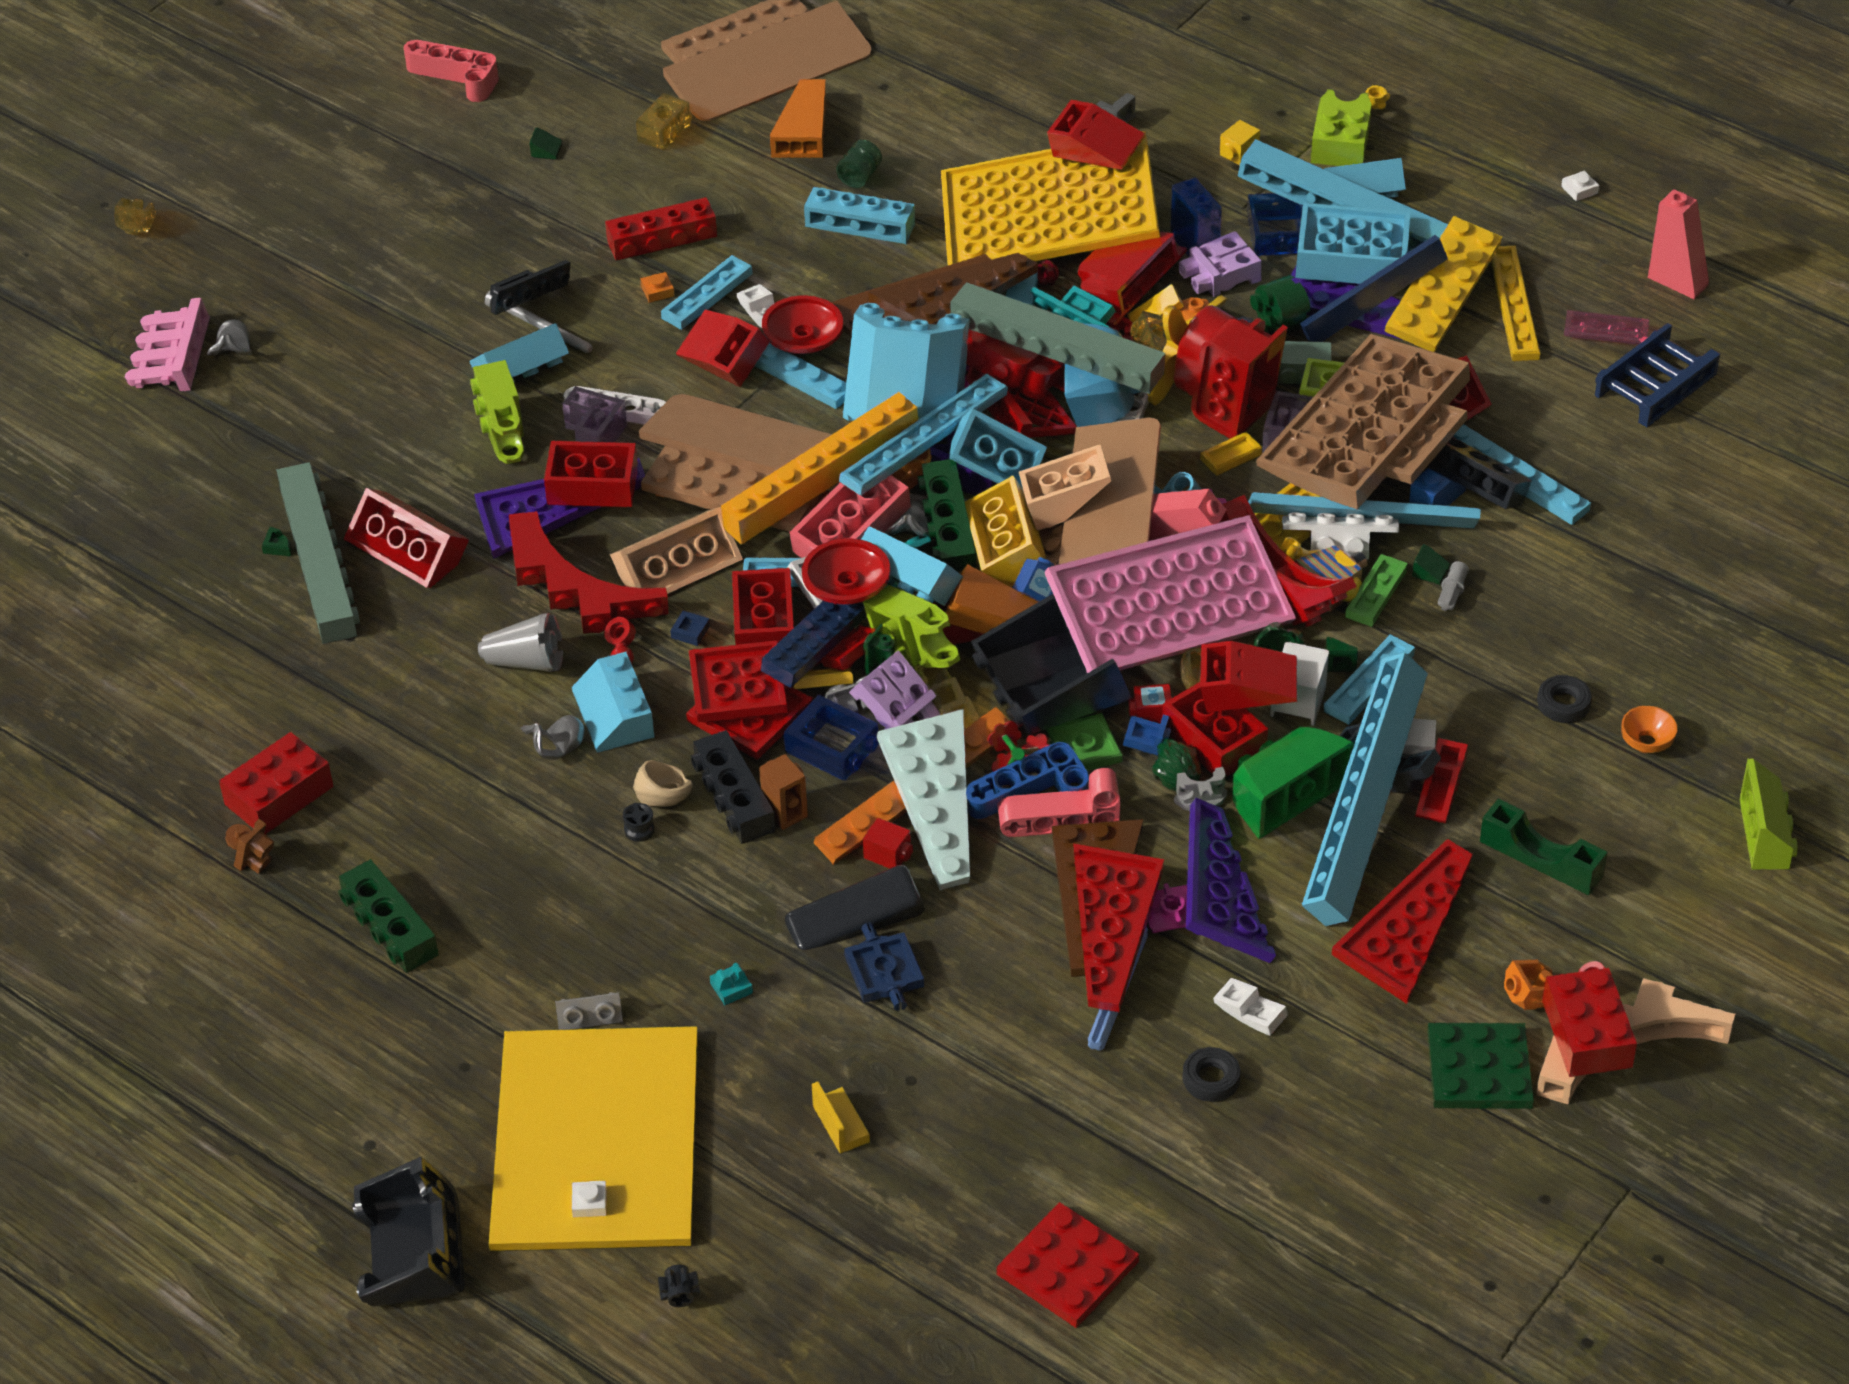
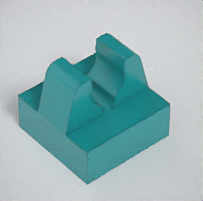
M737 962L732 967L725 970L720 969L710 976V984L724 1006L753 993L752 984Z

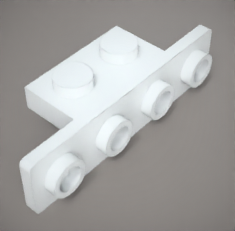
M1293 512L1289 513V516H1282V526L1285 530H1311L1310 550H1323L1331 546H1338L1348 556L1359 551L1364 554L1366 559H1369L1370 532H1399L1398 519H1393L1390 515L1364 518L1361 514L1335 517L1334 514L1320 513L1318 517H1309L1304 513Z

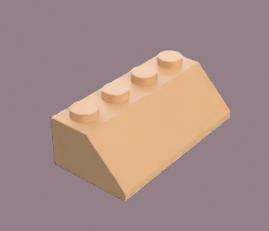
M721 507L708 510L610 554L619 577L625 586L636 588L666 587L667 594L743 560L734 538L724 530Z

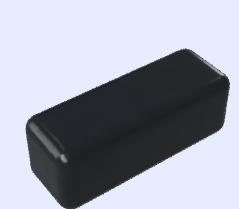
M897 865L788 912L785 916V924L797 947L801 950H809L863 934L861 927L867 923L869 928V922L874 924L876 930L919 916L924 912L925 907L909 869L904 865Z

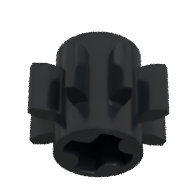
M685 1265L670 1266L664 1272L665 1277H658L661 1301L668 1299L669 1304L673 1307L688 1306L693 1302L694 1295H700L697 1271L690 1273L689 1268Z

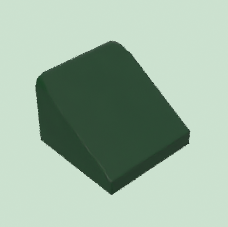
M535 127L530 139L531 157L555 160L562 146V140L541 128Z
M1423 544L1414 560L1412 576L1440 585L1450 563L1432 548Z
M1326 637L1325 650L1329 651L1327 672L1356 671L1358 648L1337 639Z

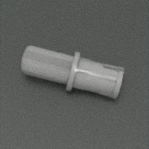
M1457 561L1452 563L1447 578L1442 581V592L1437 604L1442 607L1441 610L1447 611V609L1453 610L1459 595L1464 592V581L1469 568L1463 562Z

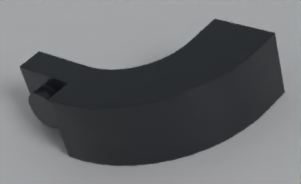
M1361 723L1346 727L1339 736L1355 744ZM1432 749L1411 755L1402 754L1390 791L1398 793L1413 792L1421 781L1426 780L1434 773V767L1441 760L1438 752Z

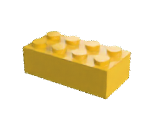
M1014 475L965 501L968 521L983 573L1013 587L1026 559L1038 560L1039 557L1046 559L1039 530L1037 531L1023 488Z

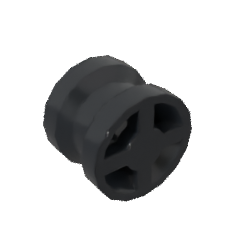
M633 803L624 809L622 817L626 837L635 842H642L652 837L655 827L651 807L644 803Z

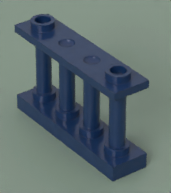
M1669 323L1659 330L1653 331L1650 337L1607 369L1601 370L1595 379V396L1597 398L1602 397L1610 390L1625 397L1639 406L1638 423L1646 428L1717 375L1720 353L1711 349L1703 356L1697 357L1670 341L1672 325ZM1665 350L1689 366L1679 370L1656 355ZM1647 363L1672 379L1661 383L1639 368ZM1630 376L1653 390L1654 393L1650 396H1643L1623 384L1622 381Z

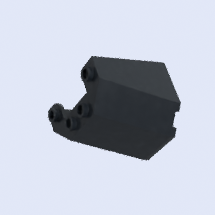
M1054 594L971 641L976 652L972 655V658L980 671L985 669L996 688L993 691L996 700L1001 707L1007 705L1008 709L1005 712L1010 721H1014L1018 727L1021 726L1025 734L1031 735L1131 699L1114 659L1087 673Z

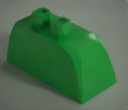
M1299 727L1276 742L1268 740L1263 743L1259 748V752L1255 755L1246 754L1239 758L1238 768L1233 775L1232 799L1239 814L1258 839L1340 789L1354 743L1322 729Z

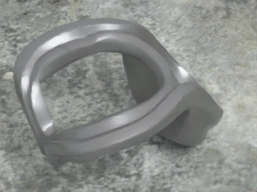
M239 320L224 322L218 330L216 344L208 350L207 355H217L228 351H235L239 355H251L252 351L249 349L250 334L245 324Z
M910 499L911 507L886 530V534L895 535L899 532H914L919 537L930 536L927 527L930 516H925L922 501Z
M572 715L561 717L548 730H543L539 723L523 725L521 727L525 734L533 736L534 748L537 753L548 760H558L570 753L581 744L584 737L583 723ZM542 737L551 740L556 749H543Z

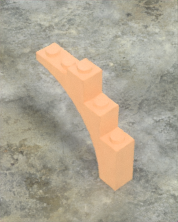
M1643 978L1634 1006L1623 1004L1637 1044L1668 1038H1694L1725 1044L1729 1043L1735 1014L1696 1004L1689 1000L1673 997L1675 989L1673 986ZM1554 1035L1539 1074L1536 1095L1568 1104L1577 1085L1586 1075L1568 1076Z

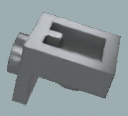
M1126 93L1119 100L1115 101L1113 105L1103 101H1099L1096 104L1126 123L1135 118V96Z

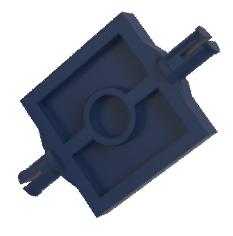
M869 922L868 928L866 923L861 927L866 940L858 945L844 948L845 959L863 1003L890 997L894 1010L900 1011V1007L901 1010H904L907 1007V1003L902 993L924 987L923 975L904 932L892 936H878L874 924Z

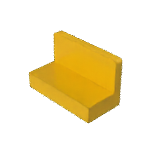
M819 1082L812 1083L813 1107L839 1153L841 1154L869 1143V1133L843 1087L824 1093Z

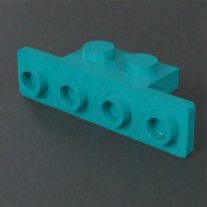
M1073 286L1061 301L1035 287H1032L1030 290L1035 299L1033 303L1036 307L1080 323L1109 327L1106 323L1116 312L1111 304L1076 286Z

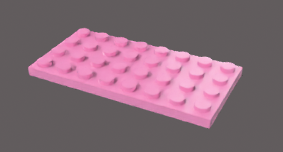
M1250 515L1048 567L1044 572L1087 673L1111 659L1115 660L1119 670L1200 649L1201 644L1224 642L1258 633L1273 622L1287 625L1296 619Z

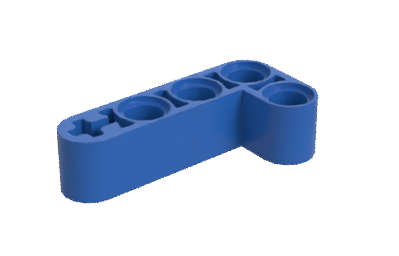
M1056 742L970 783L966 789L967 812L971 817L983 819L997 813V805L1005 797L1037 794L1055 785L1059 792L1088 790L1089 775L1072 747L1064 742ZM1055 760H1064L1065 762L1057 763ZM1036 772L1038 775L1031 776L1028 773ZM1070 783H1078V784H1080V785H1079V786H1071V785H1069V784H1070ZM1003 785H1010V786H1012V787L1006 789V788H1002L1001 786H1003Z

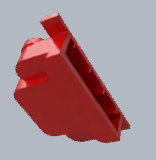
M1160 232L1159 238L1096 249L1079 265L1078 275L1082 281L1081 289L1114 307L1116 312L1106 323L1109 327H1114L1187 252V248L1176 246L1174 233Z
M969 329L967 365L984 374H989L1009 387H1018L1021 393L1031 398H1045L1049 388L1052 386L1065 392V379L1063 378L1065 363Z

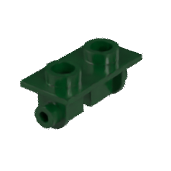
M882 624L873 633L868 634L864 641L863 648L866 657L864 669L866 670V676L894 654L895 642L890 635L883 634Z

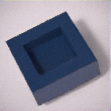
M682 611L670 630L671 638L698 646L710 628V620L700 615Z

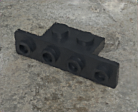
M564 260L535 273L526 270L492 284L490 288V295L493 296L491 313L498 315L566 286L570 279L571 262Z

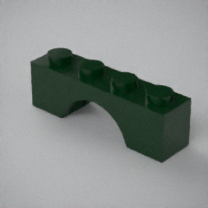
M1499 798L1482 818L1479 842L1588 896L1604 876L1608 851L1581 838L1571 845L1553 843L1541 836L1532 827L1525 811Z

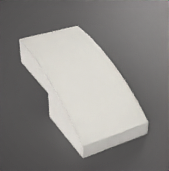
M758 284L736 294L749 316L762 328L763 315L774 304L773 294L769 290Z
M1233 978L1213 998L1214 1003L1228 1014L1249 1027L1269 1036L1288 1016L1286 1006L1259 997L1257 987Z

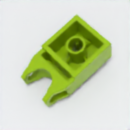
M1327 89V92L1320 98L1312 138L1311 163L1333 166L1364 163L1372 106L1369 93H1362L1359 98L1353 101H1342L1335 96L1333 89Z
M506 360L473 367L474 378L470 379L473 395H477L476 399L473 400L476 415L482 416L479 418L482 433H488L495 454L500 461L505 464L520 462L524 456V447L521 440L524 434L520 403ZM514 447H516L518 450V452L512 456H507L502 452L503 450H510Z
M891 585L863 602L870 627L877 629L882 624L883 634L890 635L895 642L894 653L899 650L912 667L920 664L926 668H945L952 666L960 660L958 649L946 638L942 630L944 627L950 626L948 615L935 604ZM943 656H951L949 658L942 659Z

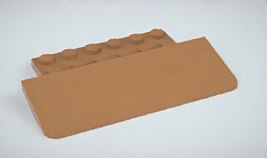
M767 0L661 41L662 51L675 63L664 67L663 75L685 107L701 121L716 119L794 88L800 79L819 78L864 60L871 55L870 44L837 0L813 10H809L800 0Z
M686 394L674 395L639 430L640 439L665 445L641 481V488L646 492L711 510L721 507L727 501L832 434ZM840 482L836 483L826 491L831 492ZM822 493L770 527L790 532L812 511Z
M1141 418L1076 427L1073 453L1101 444L1112 481L1065 522L1056 524L1051 528L1039 530L1046 559L1054 563V566L1149 541L1161 424L1157 419Z

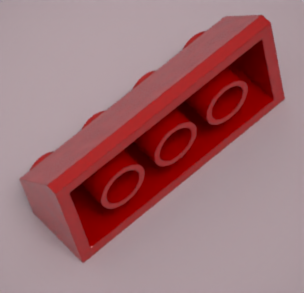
M371 488L365 489L344 537V540L426 588H431L458 565L469 541L468 538L393 495Z

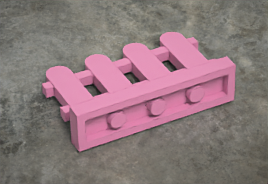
M201 298L191 299L189 307L181 308L180 311L162 313L159 310L141 319L140 323L143 329L149 332L141 333L135 339L138 347L144 350L136 351L130 356L133 366L137 367V369H131L125 374L127 383L130 386L143 388L146 384L162 383L163 385H170V382L176 381L180 391L191 390L210 319Z

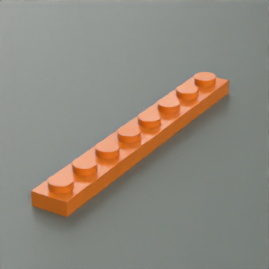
M997 707L964 729L965 768L994 748L987 740L989 734L994 732L995 725L999 723L1004 725L1009 721ZM892 781L815 837L814 844L833 865L863 844V837L877 818L892 823L907 812L895 781Z

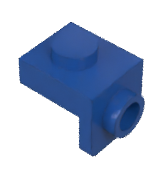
M1163 714L1160 724L1131 716L1123 746L1158 755L1157 745L1160 742L1163 743L1164 739H1169L1172 728L1166 727L1169 716Z

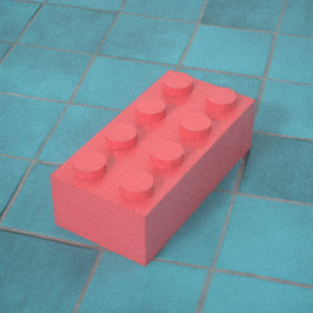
M890 475L860 496L840 482L789 532L792 551L803 558L813 549L828 541L843 538L861 540L869 526L885 533L911 507L909 487Z

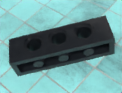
M1455 437L1448 441L1428 465L1504 509L1522 506L1532 482L1531 479Z
M727 730L693 741L694 754L691 755L693 768L696 772L700 771L702 773V780L706 791L714 794L716 808L719 813L724 812L730 833H736L741 844L776 832L774 811Z

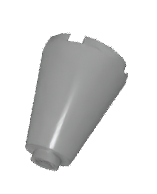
M543 613L484 635L482 642L478 644L479 656L488 665L548 672L557 671L560 669L563 660V650L558 651L557 641H562L559 623L553 614Z

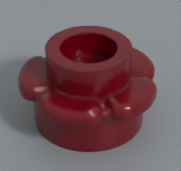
M1050 260L1041 261L1038 264V283L1041 285H1054L1059 275L1057 266Z

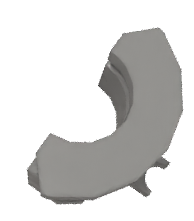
M1215 768L1213 777L1206 781H1194L1187 777L1185 772L1177 773V795L1174 797V803L1182 809L1190 811V805L1196 797L1219 807L1227 797L1224 768Z

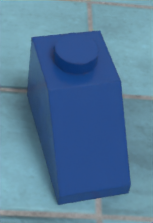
M1428 468L1411 484L1409 503L1449 506L1466 491V487L1442 473Z

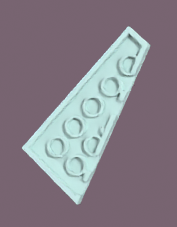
M963 709L878 731L877 740L939 890L968 883L970 879Z

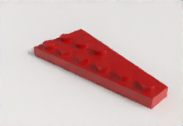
M1447 839L1332 947L1331 955L1408 1004L1471 865L1473 854Z
M1073 843L1088 1007L1120 1012L1163 874L1164 859Z

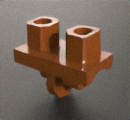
M260 819L255 822L252 831L244 824H234L226 831L225 840L229 847L236 850L234 867L239 871L249 866L256 873L260 874L271 862V856L268 853L274 847V841L264 834L266 824Z

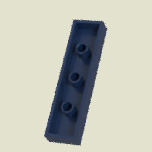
M822 601L763 657L761 671L792 688L867 616L863 602L840 605Z

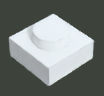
M1585 171L1562 179L1561 187L1575 201L1598 194L1599 185Z
M606 1181L572 1182L573 1217L606 1216Z

